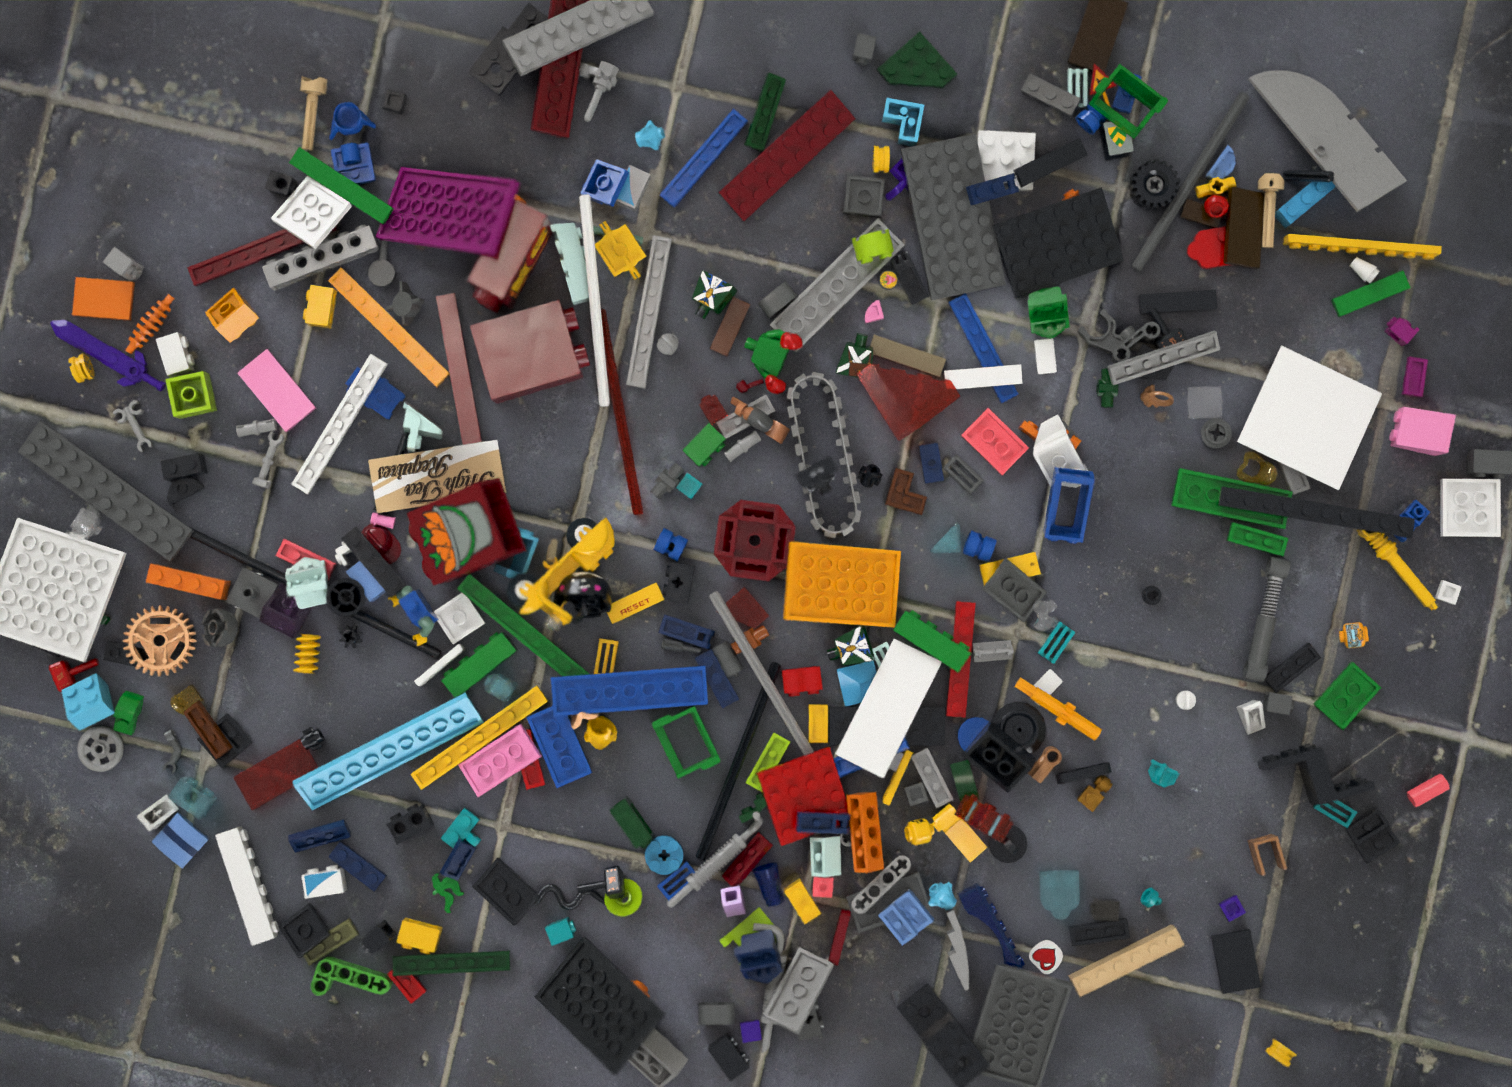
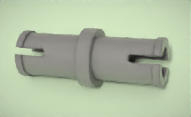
M275 418L260 422L255 420L253 423L236 426L239 438L253 434L258 436L264 432L277 430Z
M754 430L744 439L736 441L737 444L723 453L731 463L742 453L746 454L749 448L761 441V438Z

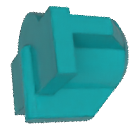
M1152 759L1150 762L1152 764L1148 770L1151 782L1163 788L1174 785L1180 773L1169 768L1166 763L1161 764Z

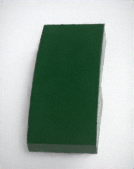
M969 760L950 764L960 803L965 804L980 800Z
M763 792L755 795L756 799L753 800L755 808L748 806L741 810L742 814H739L741 823L753 818L754 812L759 813L765 808L767 804Z

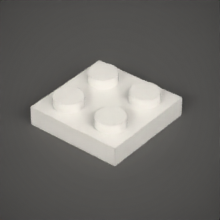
M460 593L434 611L439 619L438 623L453 645L486 624L472 601L463 593Z

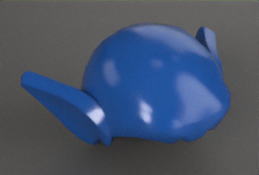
M344 102L337 105L334 110L329 139L333 140L338 132L343 135H354L361 131L363 125L376 128V125L359 110L357 105L352 102Z

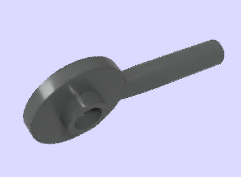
M384 240L380 241L379 260L373 262L368 270L370 281L379 287L390 285L395 278V269L387 261L388 241Z

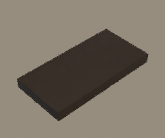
M1089 0L1067 63L1093 72L1095 63L1105 73L1129 3L1122 0Z
M1236 187L1229 188L1224 264L1252 269L1260 268L1265 193Z

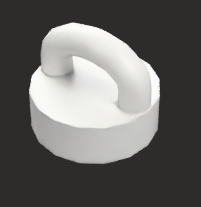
M1181 691L1177 694L1176 704L1179 708L1189 710L1195 706L1196 697L1192 692Z

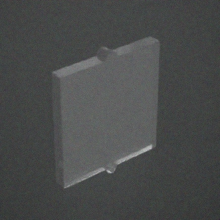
M1221 386L1187 387L1186 405H1188V419L1222 418L1223 400L1221 398Z

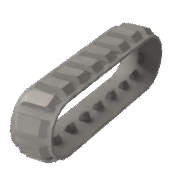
M812 372V375L805 376V374H802L794 379V388L789 387L786 400L791 402V406L787 407L789 420L794 419L795 425L791 426L793 439H798V444H795L794 447L796 457H801L802 463H798L799 472L811 465L805 464L803 453L808 452V447L801 444L800 434L805 432L804 427H798L796 416L800 415L801 411L800 408L794 407L793 399H799L800 393L795 390L799 386L804 389L808 386L806 382L813 381L815 386H819V383L824 384V392L826 394L831 393L833 401L828 403L829 409H834L836 420L832 421L833 427H838L840 439L835 440L836 446H842L844 456L839 461L840 465H845L847 477L843 478L844 484H849L851 493L846 498L847 503H853L854 512L848 513V518L852 519L851 524L848 526L845 522L840 525L842 530L834 531L835 526L829 525L828 529L823 528L821 525L824 523L822 517L817 519L814 511L819 508L818 502H813L811 493L803 487L802 489L803 494H808L809 501H805L807 514L812 513L813 519L810 523L815 531L820 529L824 532V537L835 539L836 534L841 533L844 537L854 530L852 527L854 523H859L861 511L857 510V504H860L861 501L859 491L854 492L853 488L857 481L855 472L850 473L849 467L853 466L852 455L846 452V448L850 444L848 435H843L842 429L846 428L844 416H839V410H842L841 398L835 395L838 388L832 379L827 381L823 378L824 374Z

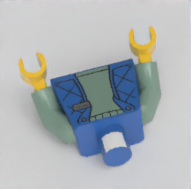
M405 586L394 597H388V600H392L393 607L401 604L411 622L421 629L418 634L413 635V640L416 639L417 646L427 643V637L433 629L434 623L439 619L420 589L413 590L411 586Z

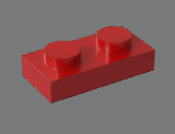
M393 969L387 973L411 1004L427 991L415 975L393 976Z

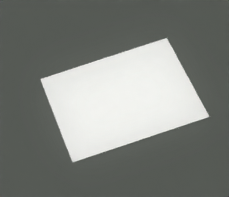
M1281 346L1237 442L1339 490L1382 393Z

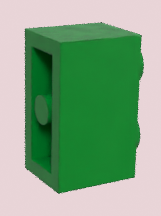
M708 423L682 451L699 468L702 465L705 467L712 460L710 456L715 451L719 453L726 446L724 444L726 439Z

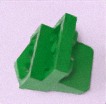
M1060 287L1045 288L1028 294L1029 300L1027 301L1031 334L1035 333L1038 336L1052 339L1062 333L1065 328H1069L1067 296L1061 293Z

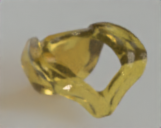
M1247 451L1244 454V463L1239 466L1236 473L1239 479L1262 485H1270L1276 480L1278 471L1272 463L1265 461L1260 455L1251 451ZM1249 459H1253L1260 464V471L1256 476H1249L1242 471L1247 466Z

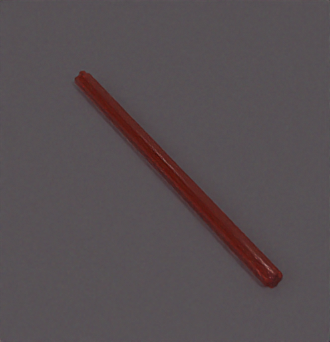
M601 309L607 377L633 514L640 515L643 514V507L605 309Z

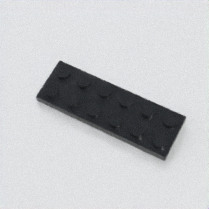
M830 706L829 745H840L859 706ZM919 707L905 735L909 746H945V707Z

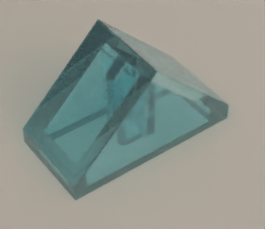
M955 523L930 552L932 554L960 553V525Z

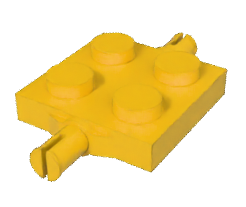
M604 221L599 226L605 235L600 241L595 243L596 250L614 277L629 270L634 280H636L641 275L635 266L646 257L645 252L627 224L618 229L611 230L607 222Z

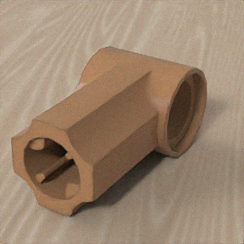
M1054 746L1046 747L1028 774L1041 784L1055 765H1058L1062 760L1060 751ZM1051 751L1057 753L1054 760L1047 759V755Z

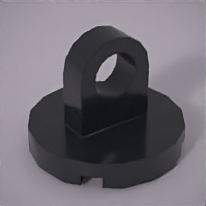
M1000 825L994 835L989 836V850L1001 862H1016L1026 852V836L1015 825Z

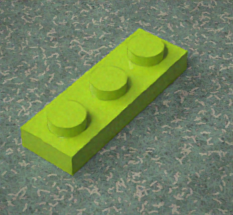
M773 732L745 783L762 792L756 773L778 765L790 741Z

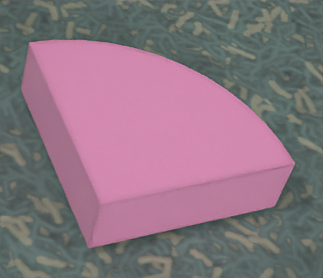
M880 300L873 302L868 307L865 313V324L884 319Z

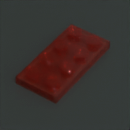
M298 739L233 778L253 811L293 788V781L317 769L318 766L309 750H306L301 740Z

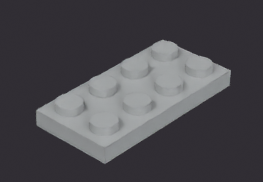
M799 947L763 1015L764 1018L799 1034L834 964Z

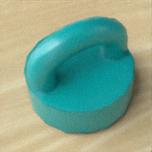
M1147 888L1141 895L1140 901L1147 908L1162 903L1158 891L1153 888Z

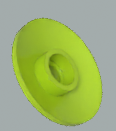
M624 879L625 895L622 898L610 899L605 893V905L613 915L619 917L629 916L640 907L643 897L642 890L633 880ZM628 897V900L623 903V898Z

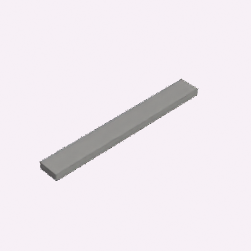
M655 235L652 238L626 382L627 386L644 389L646 387L672 238Z

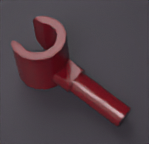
M760 379L747 384L745 380L737 383L736 388L740 393H745L750 388L763 384L764 381Z

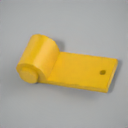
M1036 552L1007 558L1028 577L1041 574ZM1003 560L979 565L984 585Z
M950 803L932 818L934 820L932 825L937 831L943 830L969 862L973 861L988 848Z

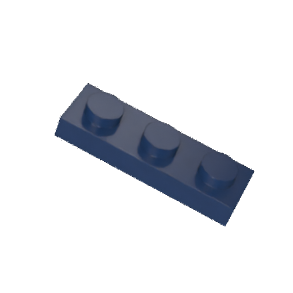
M710 649L697 656L695 660L699 666H705L706 680L723 709L739 700V697L723 672L717 657L713 654V650Z
M345 820L288 835V839L296 853L350 838L351 831Z
M342 841L338 843L328 856L374 892L387 876Z

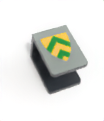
M1105 122L1101 125L1099 131L1105 161L1129 157L1130 152L1134 151L1131 136L1112 122Z

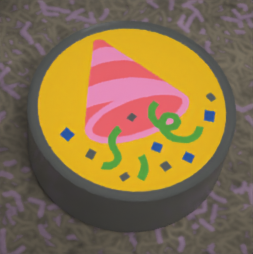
M891 270L884 271L879 277V285L884 290H892L898 283L897 274Z

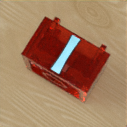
M974 794L971 797L965 795L954 815L1002 843L1013 825V822L1009 820L1010 816L1006 813L1003 816L997 813V808L988 803L984 805L978 802V797Z

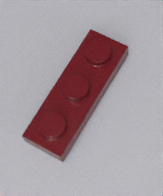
M758 832L724 872L722 877L731 887L740 886L773 844Z

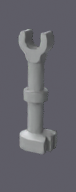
M272 431L268 435L270 441L265 458L263 457L261 471L259 476L254 477L252 484L269 489L272 483L266 480L270 466H273L276 448L284 441V436L281 434L278 440H274L275 433Z

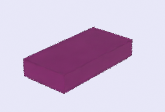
M1407 357L1402 395L1423 397L1428 359Z

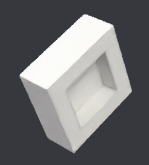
M1441 580L1435 599L1456 605L1461 586Z

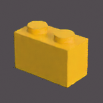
M310 285V290L306 292L307 309L305 308L303 312V320H305L306 324L332 328L337 291L334 288Z
M800 878L784 888L785 894L804 924L821 914L820 909Z
M404 918L396 943L401 944V947L406 949L418 948L424 954L434 953L437 950L443 927Z

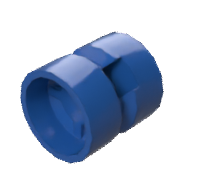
M1088 104L1086 106L1087 110H1082L1075 119L1083 130L1093 135L1101 126L1100 122L1104 123L1107 118Z
M663 528L653 550L661 554L667 553L669 558L678 562L688 539L680 535L675 537L674 532ZM671 542L675 544L674 548L669 547Z
M971 530L962 554L970 557L976 555L978 560L988 563L997 540L988 536L982 538L980 533Z

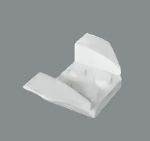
M1057 414L1041 423L1033 448V455L1050 487L1054 467L1088 471L1068 437L1066 428L1059 415ZM1062 482L1061 486L1077 488L1081 484Z

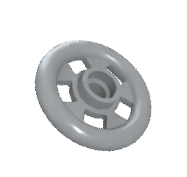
M95 726L88 729L81 736L77 751L79 759L85 767L92 771L105 772L111 770L120 762L124 746L120 735L115 730L106 726ZM100 734L108 735L107 741L99 739ZM89 738L94 740L91 747L86 745ZM110 744H115V752H110ZM99 745L103 749L101 753L97 751ZM90 752L95 757L93 761L87 757V754ZM108 757L109 762L102 764L100 759Z

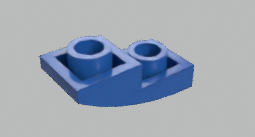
M1414 500L1400 516L1414 518L1415 529L1421 525L1430 511L1420 502ZM1395 536L1401 543L1406 541L1407 539L1405 537Z

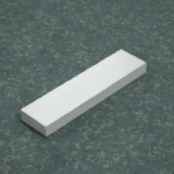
M1021 364L944 371L946 390L1023 384Z

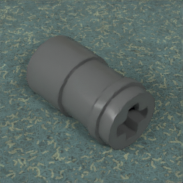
M726 641L713 648V654L716 655L726 677L729 678L734 675L736 678L739 676L738 672L743 670V667L733 653L731 645Z

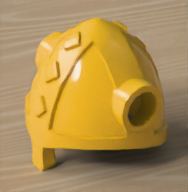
M598 716L595 719L588 720L587 731L584 734L585 742H590L595 749L603 750L611 742L616 741L617 728L608 718Z

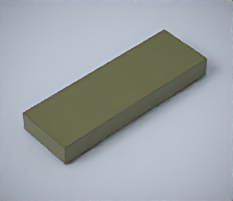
M350 918L329 930L331 936L304 955L309 966L360 934Z

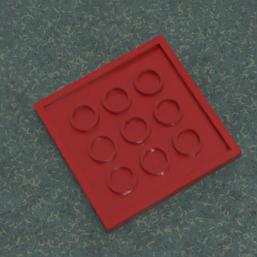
M829 747L756 773L780 846L816 834L796 831L797 812L848 813L847 800ZM836 820V826L840 825V820Z

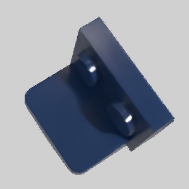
M772 930L743 935L741 937V946L734 947V955L740 963V971L745 979L768 984L780 972H783L780 954L776 948Z

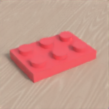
M989 408L961 435L1000 475H1003L1029 449Z

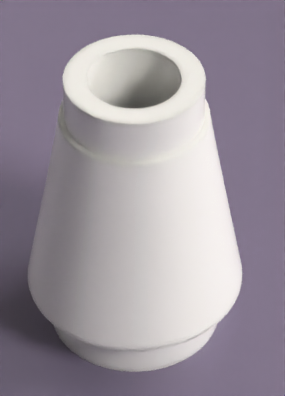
M1358 257L1350 264V267L1364 282L1371 283L1380 272L1376 269L1377 266Z

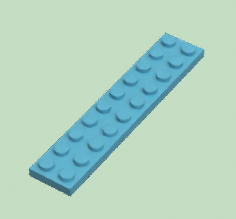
M464 693L295 779L293 786L311 810H314L484 723L483 718L468 695Z

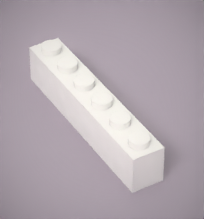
M240 826L215 835L252 946L277 937L279 932L278 923L273 920V908L271 903L267 902L265 896L267 895L265 885L261 884L259 878L261 877L259 867L255 866L253 860L255 855L253 849L249 848L247 831Z

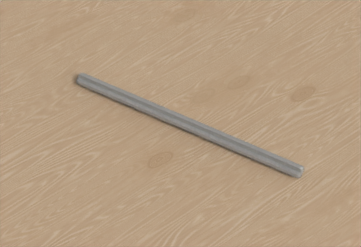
M718 591L709 595L710 600L802 753L806 755L814 752Z

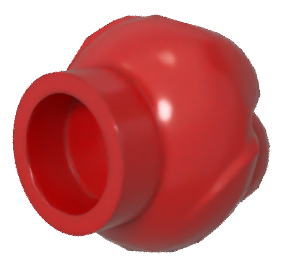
M1212 195L1204 203L1205 212L1213 218L1224 216L1229 209L1228 199L1224 196Z

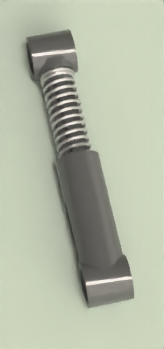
M1270 556L1267 561L1265 573L1268 576V585H1266L1268 588H1266V595L1263 598L1265 601L1262 602L1264 605H1262L1261 614L1257 615L1248 660L1244 665L1243 678L1264 682L1268 670L1267 661L1277 620L1273 615L1276 614L1274 613L1276 611L1275 608H1277L1276 604H1278L1276 601H1279L1277 597L1279 598L1278 594L1281 591L1279 589L1281 588L1280 584H1282L1283 579L1288 577L1290 571L1289 560Z

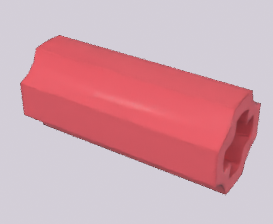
M1438 774L1409 790L1407 797L1414 807H1418L1449 790V784L1442 774Z

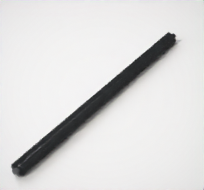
M776 662L771 663L767 672L773 684L781 668V665ZM763 686L697 851L696 858L704 861L707 857L769 699Z

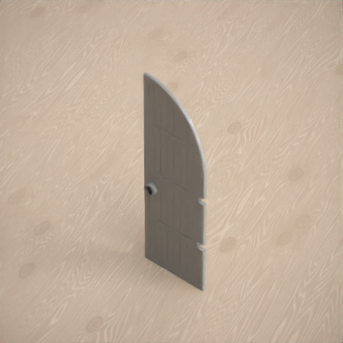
M1281 70L1262 72L1248 78L1250 83L1323 171L1334 172L1333 184L1356 212L1407 181L1383 151L1379 153L1375 151L1379 146L1355 118L1350 120L1347 117L1351 114L1350 111L1331 90L1320 82L1303 74Z

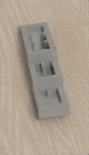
M952 908L945 911L953 929L946 931L954 948L947 953L964 990L967 991L969 990L967 952L960 925Z

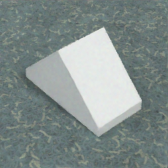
M1252 700L1236 707L1248 735L1266 728L1261 701Z
M166 794L141 812L137 818L149 831L160 827L179 808Z

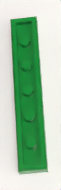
M300 147L289 162L383 225L394 210V208Z

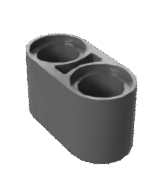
M784 282L764 297L758 305L768 318L771 319L791 304L798 296L788 283Z
M698 1003V1023L702 1025L734 1024L735 1003Z

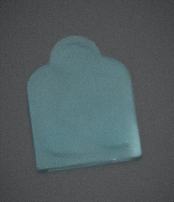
M1079 870L1039 871L1040 902L1042 906L1047 910H1051L1052 915L1056 919H1066L1070 915V911L1075 909L1080 903Z

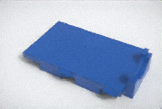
M357 367L345 383L348 385L347 391L361 368ZM380 377L365 401L364 406L369 409L372 408L384 418L390 419L393 415V410L406 396L389 384V380Z

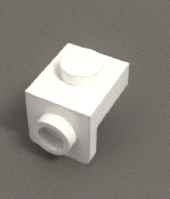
M341 542L342 546L335 549L337 553L335 558L340 565L343 564L344 567H348L351 564L346 555L352 551L344 542Z

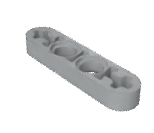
M903 855L898 856L852 900L854 912L857 914L866 913L910 870L911 862L909 858ZM899 860L902 862L907 861V868H900L898 870L900 875L897 877L895 871L890 868L893 866L896 869L899 866ZM886 873L893 874V882L885 883L883 875ZM872 886H877L880 889V894L877 897H872L869 894V889ZM866 893L872 902L869 903L867 900L864 903L865 908L863 910L861 908L856 909V901L862 902L865 899L862 895Z

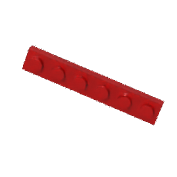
M956 601L953 628L954 638L952 640L958 644L960 641L970 647L968 651L971 652L976 603ZM971 655L960 672L950 668L946 716L966 718Z

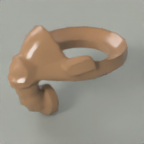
M1155 385L1148 386L1140 395L1141 401L1147 407L1153 405L1157 408L1158 406H1170L1174 403L1172 395L1162 391H1155ZM1164 395L1168 397L1169 400H1160L1155 396Z

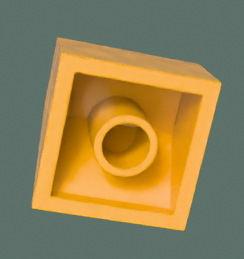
M234 287L205 312L215 329L230 343L238 339L259 318Z

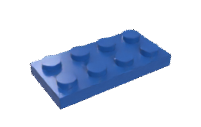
M553 706L526 717L556 788L592 773L575 730L571 727L568 715L553 716Z

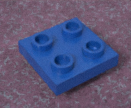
M368 142L362 144L347 143L341 145V148L331 149L334 170L357 185L376 181Z

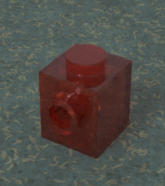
M709 394L700 400L702 403L699 404V407L711 425L727 416L716 395L711 397Z

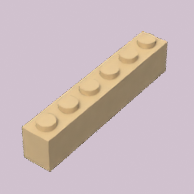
M1171 924L1068 976L1076 993L1081 997L1184 946V943L1176 927Z

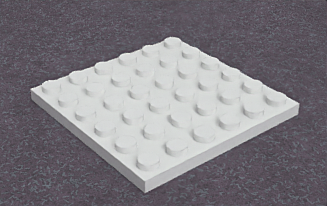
M17 518L0 561V635L86 663L127 553Z

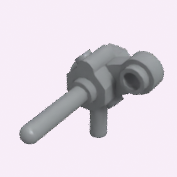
M601 61L599 68L585 63L580 65L579 76L585 79L593 77L592 84L595 85L594 88L596 89L584 116L586 122L591 121L602 93L610 91L611 87L616 85V75L619 69L608 62Z

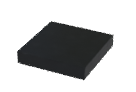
M308 903L278 926L298 958L303 957L331 936L330 931L311 903Z

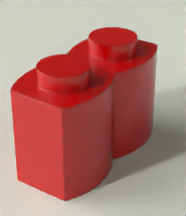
M820 666L782 670L784 694L788 693L789 697L800 696V692L807 691L808 695L818 694L819 690L823 689Z

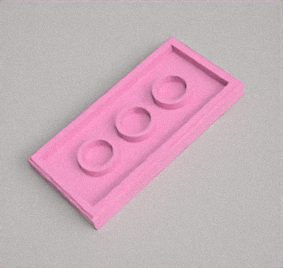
M268 349L238 372V375L285 432H288L316 409L314 404Z
M520 724L458 764L477 797H480L542 756L524 726Z

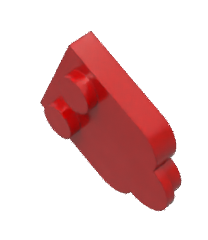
M1226 226L1199 231L1195 235L1193 242L1187 247L1189 258L1197 260L1198 265L1203 269L1230 265L1223 263Z

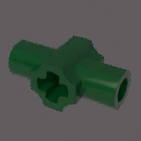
M1108 368L1101 369V380H1097L1096 392L1097 396L1101 397V408H1113L1114 397L1118 395V384H1111Z

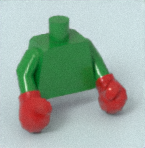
M781 329L763 333L758 341L748 337L744 348L754 351L751 361L765 379L766 388L773 394L783 393L786 390V383L778 379L777 376L782 371L789 350H797L803 346L802 338L797 334L785 332Z

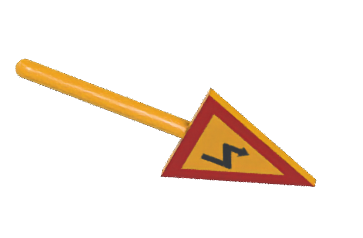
M1095 63L1090 95L1097 93L1095 88L1104 77L1109 78ZM1112 81L1107 89L1117 85ZM1104 91L1102 94L1104 101L1110 106L1106 91Z

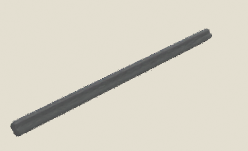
M1240 92L1181 185L1177 196L1169 204L1133 261L1132 267L1135 270L1141 271L1248 102L1250 96L1247 93Z

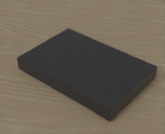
M497 858L472 886L513 926L521 920L541 897L500 858Z
M1250 929L1212 935L1211 939L1222 994L1260 988V978Z

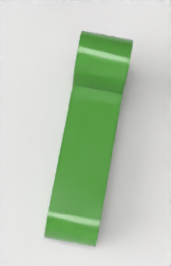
M328 956L321 960L316 967L311 983V991L315 995H324L330 990L333 980L382 995L392 987L393 981L385 973ZM324 962L330 963L331 971L324 969ZM342 968H347L350 971L349 977H345L342 974ZM360 974L368 976L367 983L360 980ZM382 980L384 981V985H386L384 988H382L381 983H379ZM318 981L325 983L326 987L324 990L318 987Z

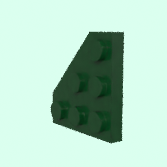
M921 32L917 33L877 68V72L889 85L900 84L915 87L931 86L943 88L957 76L954 69Z

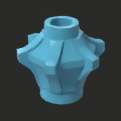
M650 120L643 129L635 133V138L639 147L644 146L659 150V145H661V140L665 138V133L662 127L658 128Z
M942 882L935 883L930 887L929 896L931 898L928 904L931 907L939 906L945 910H951L956 905L957 899L952 893V884L950 882L946 884Z

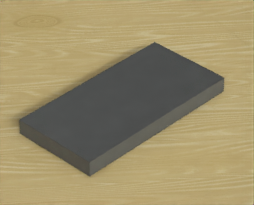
M919 871L903 876L864 914H857L852 909V900L861 891L846 895L858 933L884 925L878 914L909 889H911L927 910L931 909ZM893 880L887 881L885 883H892ZM873 886L869 889V894L872 897H877L880 894V889L877 886ZM866 893L862 895L865 897L862 902L856 901V909L861 908L863 910L865 908L864 903L867 900L869 903L872 902Z

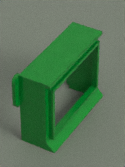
M1119 64L1109 78L1104 77L1095 88L1097 93L1089 105L1135 139L1153 114L1161 112L1168 103V99L1161 96ZM1112 81L1150 109L1138 127L1134 126L1099 99Z
M695 706L672 717L666 715L652 723L677 778H681L699 768L706 770L720 762V758ZM690 713L711 756L683 770L663 726Z

